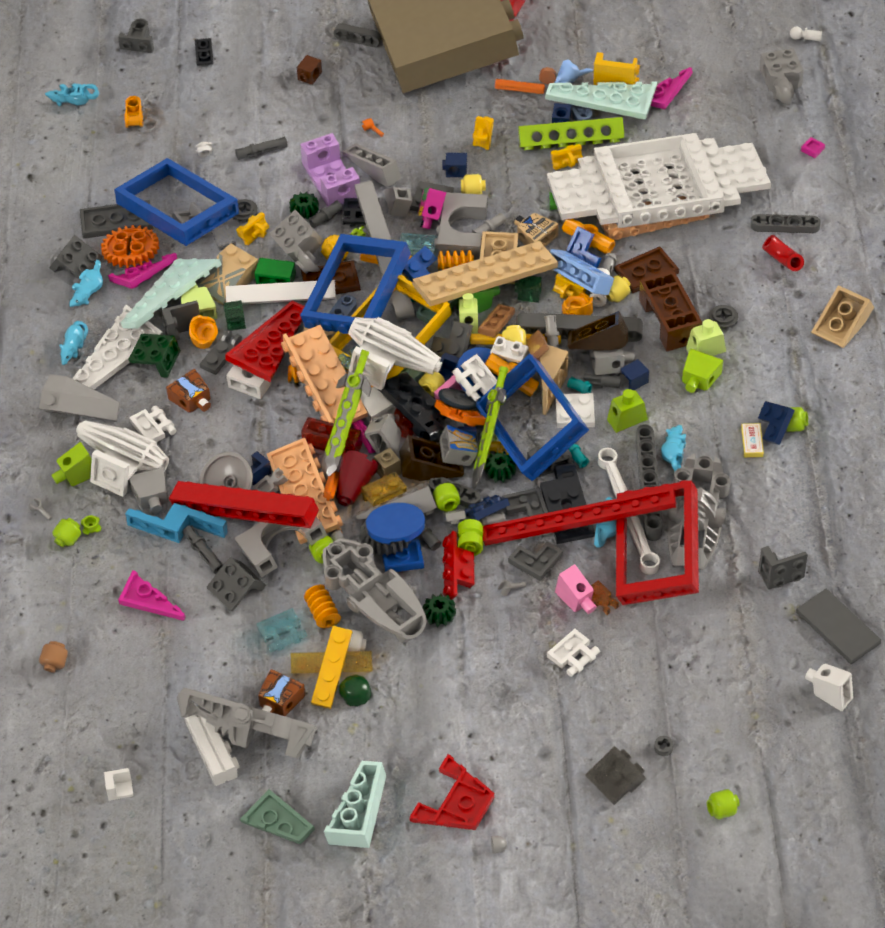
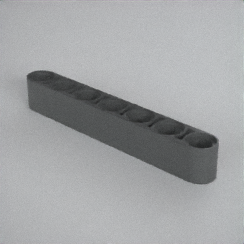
M520 313L516 316V325L521 326L526 334H534L537 330L545 334L544 316L556 315L557 332H559L561 339H568L570 331L605 316ZM622 317L628 328V342L640 341L643 334V321L637 317Z
M643 424L638 426L636 430L640 489L659 486L654 430L650 425ZM662 511L642 514L646 538L650 541L659 540L662 537Z

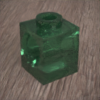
M529 276L519 279V282L515 283L514 290L515 293H518V300L539 303L542 291V277Z
M242 301L223 303L227 330L245 329Z

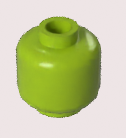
M790 407L795 411L786 431H803L805 426H808L807 411H804L802 407Z
M451 483L440 484L433 491L436 506L441 511H453L460 504V495L457 488Z
M71 518L61 519L52 531L55 537L54 542L60 547L65 545L73 546L81 535V530L79 529L81 526Z
M328 535L318 540L312 546L309 544V550L318 563L323 564V549L333 542L332 538Z
M729 789L711 793L709 800L706 802L709 814L716 819L734 816L737 813V807L740 805L738 796Z

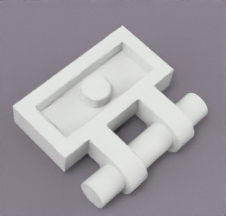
M477 354L461 365L464 369L463 373L458 368L452 371L457 383H461L466 390L467 396H471L475 402L481 398L477 393L478 390L485 395L497 383L495 376ZM467 377H470L475 383L474 386L468 382Z
M153 406L151 408L152 413L150 414L145 409L129 417L130 423L140 435L156 442L165 438L164 431L169 432L170 435H174L177 431L174 428V423L166 418L165 412L159 409L158 406Z
M574 629L547 652V657L561 669L567 664L571 666L566 672L572 677L575 673H580L583 670V666L588 662L591 663L596 659V655L600 650L596 646L589 649L587 646L590 645V640ZM579 653L583 655L579 660L575 659Z

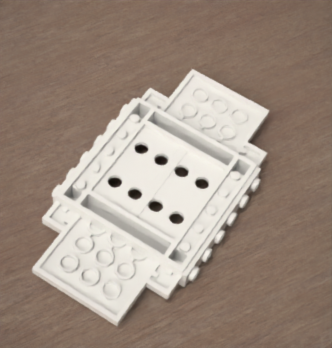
M697 133L594 148V156L578 158L579 169L547 173V181L561 220L597 215L600 225L616 223L618 228L723 213L725 206L741 204L739 193L771 189V182L753 143L718 148L714 138L699 140ZM670 176H676L678 178L672 179ZM636 181H642L643 184H637ZM684 196L686 199L680 200L678 197ZM648 201V202H651V204H650V205H646V204L643 203V202Z

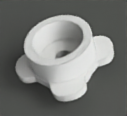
M201 142L195 146L197 149L196 153L201 157L209 156L213 150L211 147L212 143Z

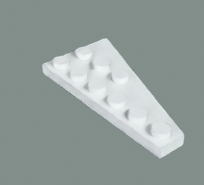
M125 305L122 314L116 317L114 325L106 331L94 348L93 354L85 360L86 364L82 369L78 370L72 379L92 389H96L130 363L128 359L141 334L163 335V332L149 321L138 329L123 328L120 322L132 310L128 305Z

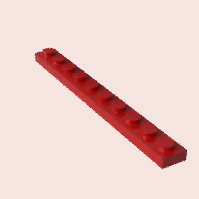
M672 487L483 526V542L485 546L676 508L675 491Z

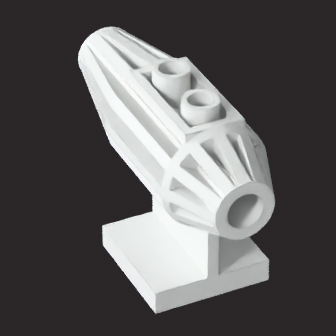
M356 317L351 324L348 334L360 347L356 346L353 350L348 373L351 371L355 372L361 350L369 351L362 374L367 377L371 386L382 390L393 365L432 375L435 372H439L442 366L441 358L415 339L411 332L406 329L400 328L379 317Z
M87 420L79 423L77 426L78 438L95 450L92 453L90 482L117 495L125 496L128 480L135 472L142 473L161 467L164 468L165 472L168 466L169 458L157 446L156 441L125 427L120 428Z

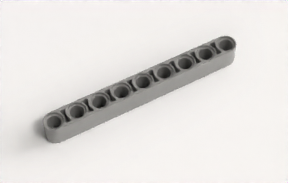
M372 180L355 184L356 196L369 236L371 238L391 240ZM376 256L383 277L392 257ZM395 290L390 297V302L396 320L400 321L415 317L411 299Z

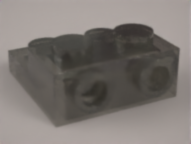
M615 746L585 774L613 805L628 791L632 793L646 779L643 775L645 770L637 762L633 765L629 761L631 756L623 748L619 751Z

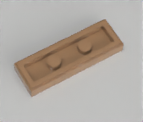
M498 304L478 327V333L495 338L513 317L515 308Z
M539 330L526 340V346L529 347L530 354L537 360L549 350V346Z

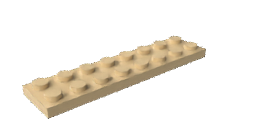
M538 241L415 278L412 285L429 306H434L460 298L466 293L473 294L558 267V261Z

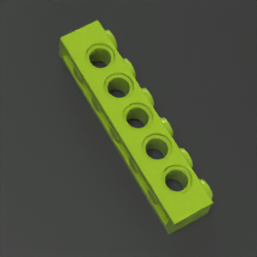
M623 117L518 126L519 147H524V150H533L534 146L541 145V149L551 148V144H558V147L569 146L568 143L575 142V145H586V141H592L593 144H601L606 139H610V143L620 142V138H624ZM603 126H608L610 129V133L607 136L601 133ZM589 127L592 129L593 134L591 137L584 135L585 128ZM569 129H573L575 131V137L573 139H569L567 137V131ZM552 130L558 133L556 140H551L549 137ZM534 132L541 134L539 142L533 141L532 135Z

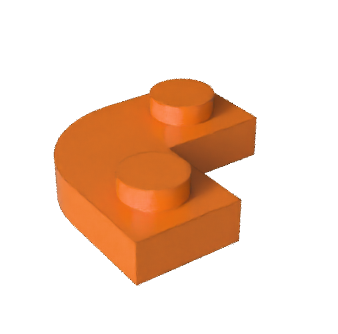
M436 400L434 407L443 416L473 427L485 424L486 418L478 411L456 409L441 400Z

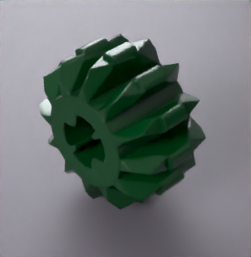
M307 191L302 194L300 192L299 195L294 194L293 198L290 199V212L292 213L296 210L307 220L319 211V201L314 196V193L309 194Z
M496 451L495 455L489 454L484 472L489 480L494 479L495 483L501 480L504 483L505 479L511 480L512 476L515 475L516 464L509 454L506 455L505 451L503 453Z
M441 593L439 596L432 594L431 599L426 598L425 604L422 606L428 623L430 625L436 623L437 628L440 624L446 626L447 622H453L456 614L454 600H450L449 595L443 597Z

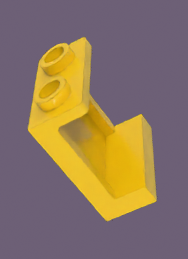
M597 52L594 61L593 85H597V82H625L626 84L639 82L637 75H639L640 65L637 64V58L633 59L632 64L603 60L604 53Z

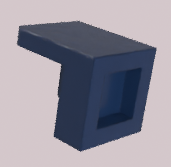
M446 352L441 357L440 362H442V366L439 370L445 382L454 375L452 371L456 368L459 360L458 357Z
M639 359L621 368V373L629 380L628 389L636 390L649 383V370Z
M258 451L251 455L253 464L251 466L253 474L252 485L257 484L266 475L271 474L270 461Z

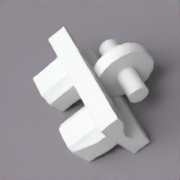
M497 336L490 354L494 353L500 358L505 359L508 363H520L528 352L529 347L523 345L522 342H512L505 340L504 337Z

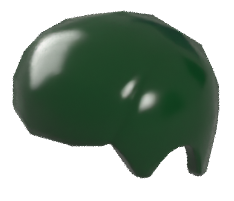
M357 674L348 676L339 685L340 696L349 706L363 705L371 697L369 682L363 676Z

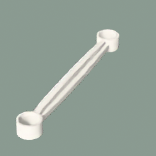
M603 448L598 453V465L607 471L617 499V493L627 491V488L616 466L617 452L612 448ZM609 456L612 457L613 460L605 461L602 459V457ZM638 515L627 517V527L641 556L639 568L644 574L653 575L659 570L660 558L657 554L650 551ZM649 560L655 562L656 565L646 566L643 562Z

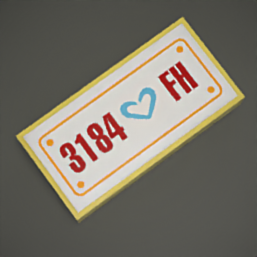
M741 424L744 458L763 457L761 424Z

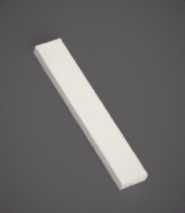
M335 280L331 281L322 300L336 299ZM317 281L225 286L226 305L291 302L292 300L308 301Z

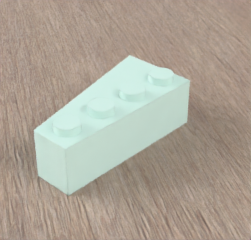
M361 761L350 782L351 785L347 793L343 794L340 806L337 810L335 809L329 826L327 825L324 830L328 845L370 847L386 780V773L382 762Z

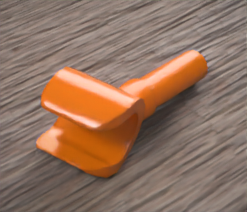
M371 118L362 121V128L365 131L372 129L381 137L384 135L382 131L376 128Z

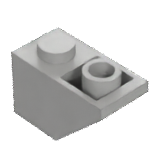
M396 187L385 189L384 193L389 214L407 217L413 201L410 189Z

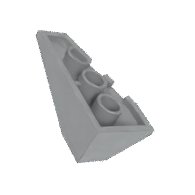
M50 374L42 389L39 409L45 412L117 421L120 402L70 377Z
M428 481L404 490L402 496L393 495L385 500V504L379 502L357 512L356 517L357 519H367L373 510L390 503L412 504L422 510L424 516L435 512L434 509L437 506Z

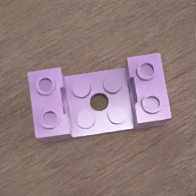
M333 133L300 144L302 164L327 207L336 200L342 205L344 204V198H357L354 185L360 183V178L353 167L345 168L340 159L339 143Z

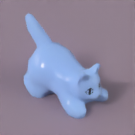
M564 60L555 83H573L578 77L591 73L593 70L591 68L579 70L577 65L573 64L570 60Z

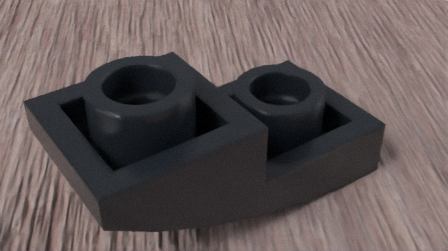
M211 38L195 39L197 66L214 64Z

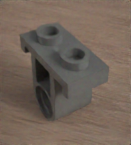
M142 18L135 19L127 35L119 33L120 49L153 52V38L150 36L147 20Z

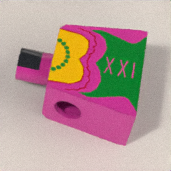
M432 188L423 189L418 216L423 217L420 225L421 228L430 230L432 221L439 220L446 192ZM429 207L432 209L431 214L428 213Z

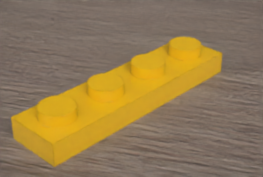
M332 626L311 700L312 705L328 709L332 708L353 634L352 630Z

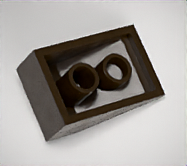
M617 311L568 333L567 346L569 349L613 350L615 348L618 350L625 347L628 343V328L620 312Z
M408 435L399 451L402 477L426 481L431 478L463 477L464 475L463 465L443 462L440 443Z

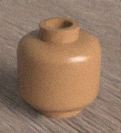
M50 641L43 646L39 662L44 666V670L54 673L56 670L64 668L68 656L65 645L60 642Z

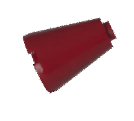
M349 450L346 454L345 452L343 453L336 499L339 504L349 506L355 503L378 471L379 464L376 460L372 459L370 461L366 459L368 455L358 451Z

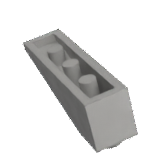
M356 143L342 151L343 155L380 184L388 187L401 179L397 162L394 159Z

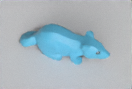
M61 84L59 86L62 89L61 91L53 90L45 93V96L56 102L58 106H61L62 102L81 106L86 104L89 99H96L99 95V90L93 84H72L70 88H67L65 84ZM87 88L93 89L95 92L91 94Z
M96 259L94 269H86L79 276L80 284H73L72 289L76 291L70 300V307L82 304L88 305V298L91 294L102 287L103 278L100 273V260Z
M75 321L73 325L68 327L65 332L64 344L59 345L62 365L67 364L72 356L77 358L78 348L83 347L84 340L88 334V327L81 321Z
M681 425L666 429L668 435L666 442L661 448L662 458L672 465L674 471L681 468L684 456L683 449L686 446V434L681 435L683 431Z
M607 497L605 501L613 499L611 497ZM616 520L596 524L594 545L597 548L603 547L607 538L616 535Z

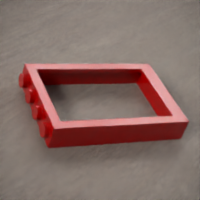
M682 480L678 483L662 484L661 486L644 487L639 490H627L617 493L618 499L673 487L675 497L684 496L685 574L627 584V518L616 520V597L622 605L699 593L698 490L692 480Z

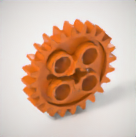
M134 225L131 228L127 226L124 229L118 228L117 232L112 230V235L107 234V239H103V243H101L104 260H107L108 264L112 263L113 266L119 264V268L123 265H126V268H129L130 265L136 267L138 263L142 266L143 261L149 262V258L154 259V254H158L157 250H159V240L156 233H153L152 229L148 230L147 227L142 229L141 225L137 228Z

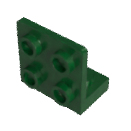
M141 334L128 360L130 363L156 365L160 376L168 378L181 350L174 335Z

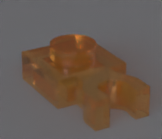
M599 580L591 585L594 590L591 600L597 607L601 605L606 615L610 613L609 605L615 609L619 607V602L611 598V592Z

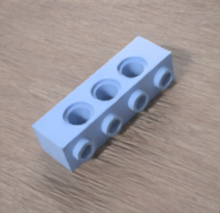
M551 249L550 253L558 261V267L552 270L592 293L609 294L614 281L613 277L567 251Z

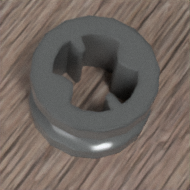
M659 736L655 740V752L660 756L671 754L673 751L672 739L668 736ZM663 743H666L667 747L661 749V745H663Z

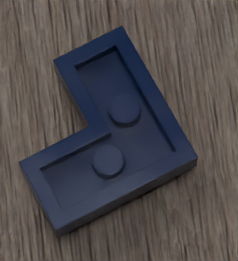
M765 401L758 419L768 422L769 425L762 439L780 445L795 410Z

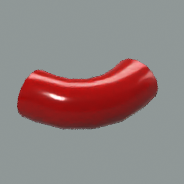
M775 235L769 236L763 243L762 249L791 271H799L804 266V258Z

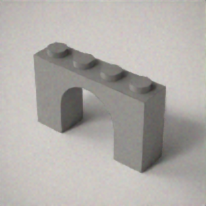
M446 192L442 212L438 220L440 225H437L436 229L438 238H435L434 249H437L438 254L439 251H442L443 256H445L446 251H449L452 256L453 251H456L459 256L461 250L464 251L465 255H467L468 250H471L474 259H480L482 234L459 232L453 229L451 225L461 219L486 220L488 195Z
M317 517L311 528L259 522L234 539L242 553L262 578L278 567L267 550L270 540L278 533L286 530H296L304 536L311 546L327 536L322 523Z

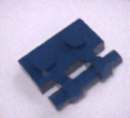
M499 495L488 496L477 504L469 505L465 509V515L469 519L478 521L509 506L510 503L508 498L500 497Z

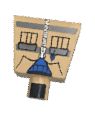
M533 213L527 219L521 215L515 219L514 224L518 226V239L524 245L540 241L546 247L558 237V223L537 213Z

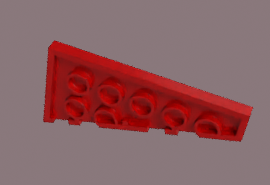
M292 300L226 353L225 360L271 382L285 355L281 345L283 335L287 334L288 338L296 335L302 323L300 315L305 306Z

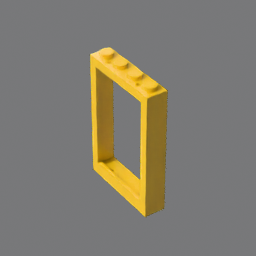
M402 274L398 275V282L394 291L401 292L436 313L415 337V339L425 345L451 316L450 304L447 301L429 306L412 285V282L407 280ZM377 288L351 317H364ZM337 331L329 342L344 369L349 371L352 357L341 350L352 337L349 334ZM393 365L386 380L399 375L404 367Z

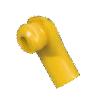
M500 441L491 442L489 451H494L495 453L496 451L499 453L505 451L506 455H508Z

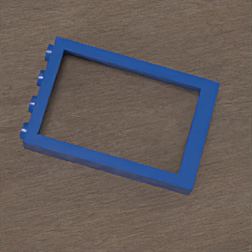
M169 158L114 189L116 204L185 246L239 214L238 199ZM170 175L216 202V204L181 224L135 195Z
M340 234L300 315L305 328L311 329L321 325L325 331H339L343 334H348L351 324L356 317L316 312L345 252L392 257L363 317L381 318L398 282V275L402 274L411 255L407 242Z
M528 354L506 375L503 389L506 390V400L538 372L572 419L530 459L526 460L497 418L494 429L495 435L521 473L533 481L586 434L589 429L540 361L532 354ZM490 390L476 402V407L485 418L488 413L485 411Z

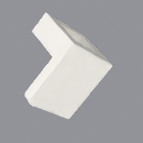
M129 768L104 772L109 801L133 797Z

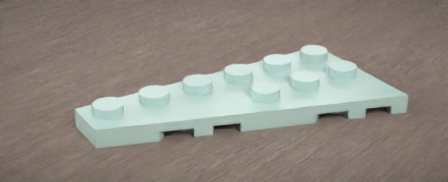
M651 81V84H642V82H636L635 84L597 82V85H588V82L582 83V85L549 83L545 99L646 120L657 88V81Z
M176 259L160 279L154 283L152 288L145 293L144 297L135 304V307L126 314V317L120 322L122 327L138 329L154 316L153 312L167 307L169 300L179 298L196 285L195 281L197 279L207 277L210 274L209 270L213 267H220L222 265L220 260Z

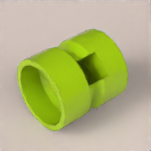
M474 519L461 521L457 527L458 547L472 551L474 556L483 551V525L480 521Z

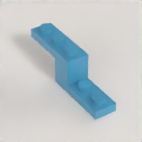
M176 503L172 505L164 520L130 508L125 513L128 526L176 543H180L184 536L183 530L189 525L225 538L228 533L226 520Z

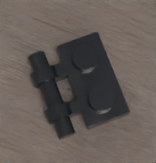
M344 198L343 213L344 216H350V218H343V225H366L364 218H356V216H363L358 199Z

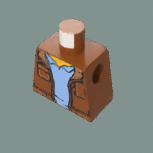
M195 369L166 387L168 399L189 413L198 408L205 412L211 406L209 402V388Z
M271 669L258 695L259 705L263 707L261 710L286 716L305 697L304 684Z

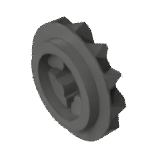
M249 199L238 200L239 214L234 216L233 220L238 219L239 222L242 220L247 222L252 215H257L258 207L256 203Z
M718 305L709 312V319L717 322L719 327H724L726 330L727 327L733 328L734 324H737L738 312L731 306ZM722 314L723 316H725L726 320H722Z

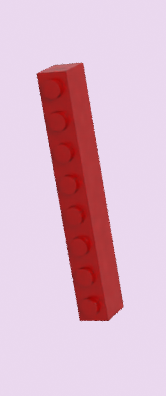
M178 481L169 497L172 505L174 503L186 505L191 509L203 511L212 516L311 528L319 512L314 498L309 496L248 490L239 487L232 488L223 485L216 486L206 483L200 484L190 481Z

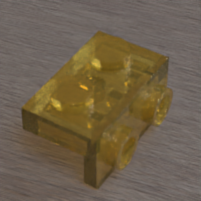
M396 472L385 475L361 487L363 500L365 502L369 501L373 507L407 492V486Z

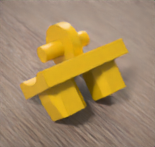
M487 116L476 117L475 129L472 135V146L483 147L486 150L490 149L493 118Z
M580 144L569 145L564 149L551 151L553 169L558 170L567 166L570 168L574 167L578 163V158H583L582 146Z
M260 212L256 216L252 215L246 225H240L236 229L238 236L243 239L245 245H250L258 237L263 238L266 236L269 224L265 220V214Z
M559 273L555 277L556 281L553 291L559 293L560 298L566 299L569 296H578L580 293H586L587 289Z

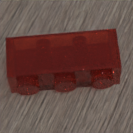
M308 417L301 430L302 438H306L307 443H312L314 448L325 451L334 423ZM350 428L344 448L345 454L349 450L360 452L363 445L361 430Z

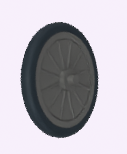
M444 388L438 392L440 400L453 408L472 410L476 407V402L463 391Z

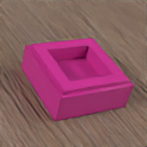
M812 137L801 146V151L813 158H816L825 149L824 143Z

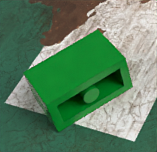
M259 258L255 270L256 284L294 282L296 276L295 262Z

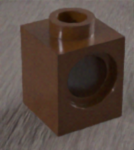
M306 55L297 66L298 80L311 85L322 73L321 60Z

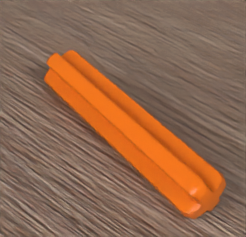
M496 79L495 81L496 89L544 94L545 92L544 84Z
M337 470L327 478L323 493L326 501L334 499L339 478Z

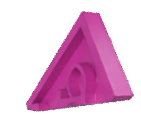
M689 67L680 71L679 76L674 79L669 77L658 83L650 106L666 109L692 75V68Z
M176 253L161 256L162 260L152 264L150 260L149 262H144L142 266L138 264L136 267L126 268L125 273L118 276L111 273L108 275L109 281L131 289L136 288L140 283L152 278L154 274L178 259Z
M132 570L118 599L119 605L182 621L185 620V613L177 605L171 604L164 594L158 589L153 588L148 581H144L138 576L136 571Z

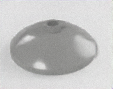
M219 453L206 463L201 472L199 483L250 490L253 479L252 469L249 462L237 453Z

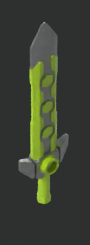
M361 350L355 372L346 373L338 380L336 386L337 389L345 388L321 462L325 479L331 476L339 467L362 391L369 397L372 390L369 380L362 374L369 355V351Z
M504 366L499 367L496 387L490 390L487 397L488 401L485 411L488 413L472 476L474 490L485 469L500 405H503L506 400V390L503 389L509 369Z

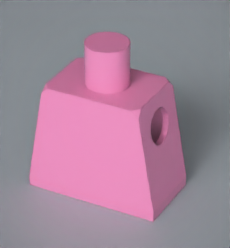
M574 564L559 574L555 593L574 612L583 608L587 614L592 613L597 608L591 600L594 590Z

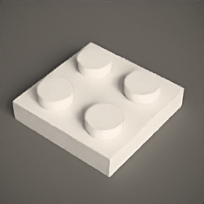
M593 393L564 394L586 426L595 427ZM556 399L557 428H564L572 419Z

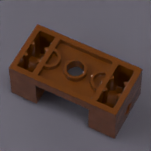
M675 271L640 280L639 301L645 312L654 311L660 322V340L666 352L687 346L691 329L702 325V321Z

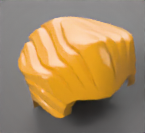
M585 292L580 293L578 296H569L562 303V314L591 315L593 313V297H589Z
M198 315L192 318L189 326V335L195 347L200 349L209 348L216 339L218 329L215 320L211 317Z

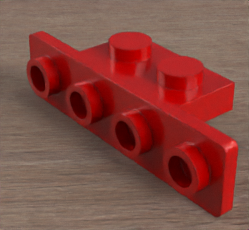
M452 531L446 536L442 543L444 547L442 559L444 563L443 595L444 597L449 595L450 600L457 596V584L468 588L475 584L474 552L457 547L456 531Z

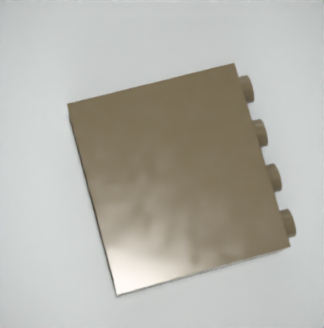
M367 0L402 93L517 56L519 52L516 41L524 39L518 19L509 21L515 18L509 0Z

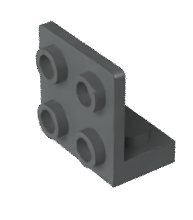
M74 235L49 268L55 272L59 267L61 269L64 267L79 278L84 270L94 269L96 259L101 260L102 255Z
M197 300L162 309L165 334L174 335L177 341L180 340L179 333L189 331L192 318L200 315Z
M769 546L761 548L758 573L768 590L775 587L779 588L784 584L793 581L797 582L804 578L808 555L806 552H802L778 560L777 555L774 552L772 553Z
M229 557L207 585V589L230 611H234L250 589L253 590L255 588L262 591L266 584L241 561Z

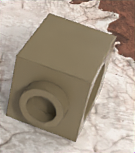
M391 448L374 456V460L379 464L376 473L385 483L401 475V460Z

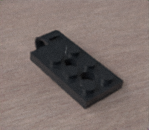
M407 372L387 379L385 386L379 391L413 424L412 431L419 438L437 443L440 442L439 439L444 428L439 422L447 417L441 415L440 411L434 407L436 400Z
M574 462L554 466L555 480L540 482L541 492L548 513L565 509L561 506L564 502L570 503V508L586 505ZM593 525L553 532L556 544L595 537Z

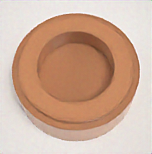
M550 67L543 68L539 74L540 81L543 84L554 83L557 75L556 71Z

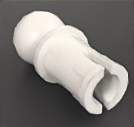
M796 26L790 30V36L795 40L804 37V41L813 40L821 42L822 31L808 30L807 28H805V31H802L800 27Z

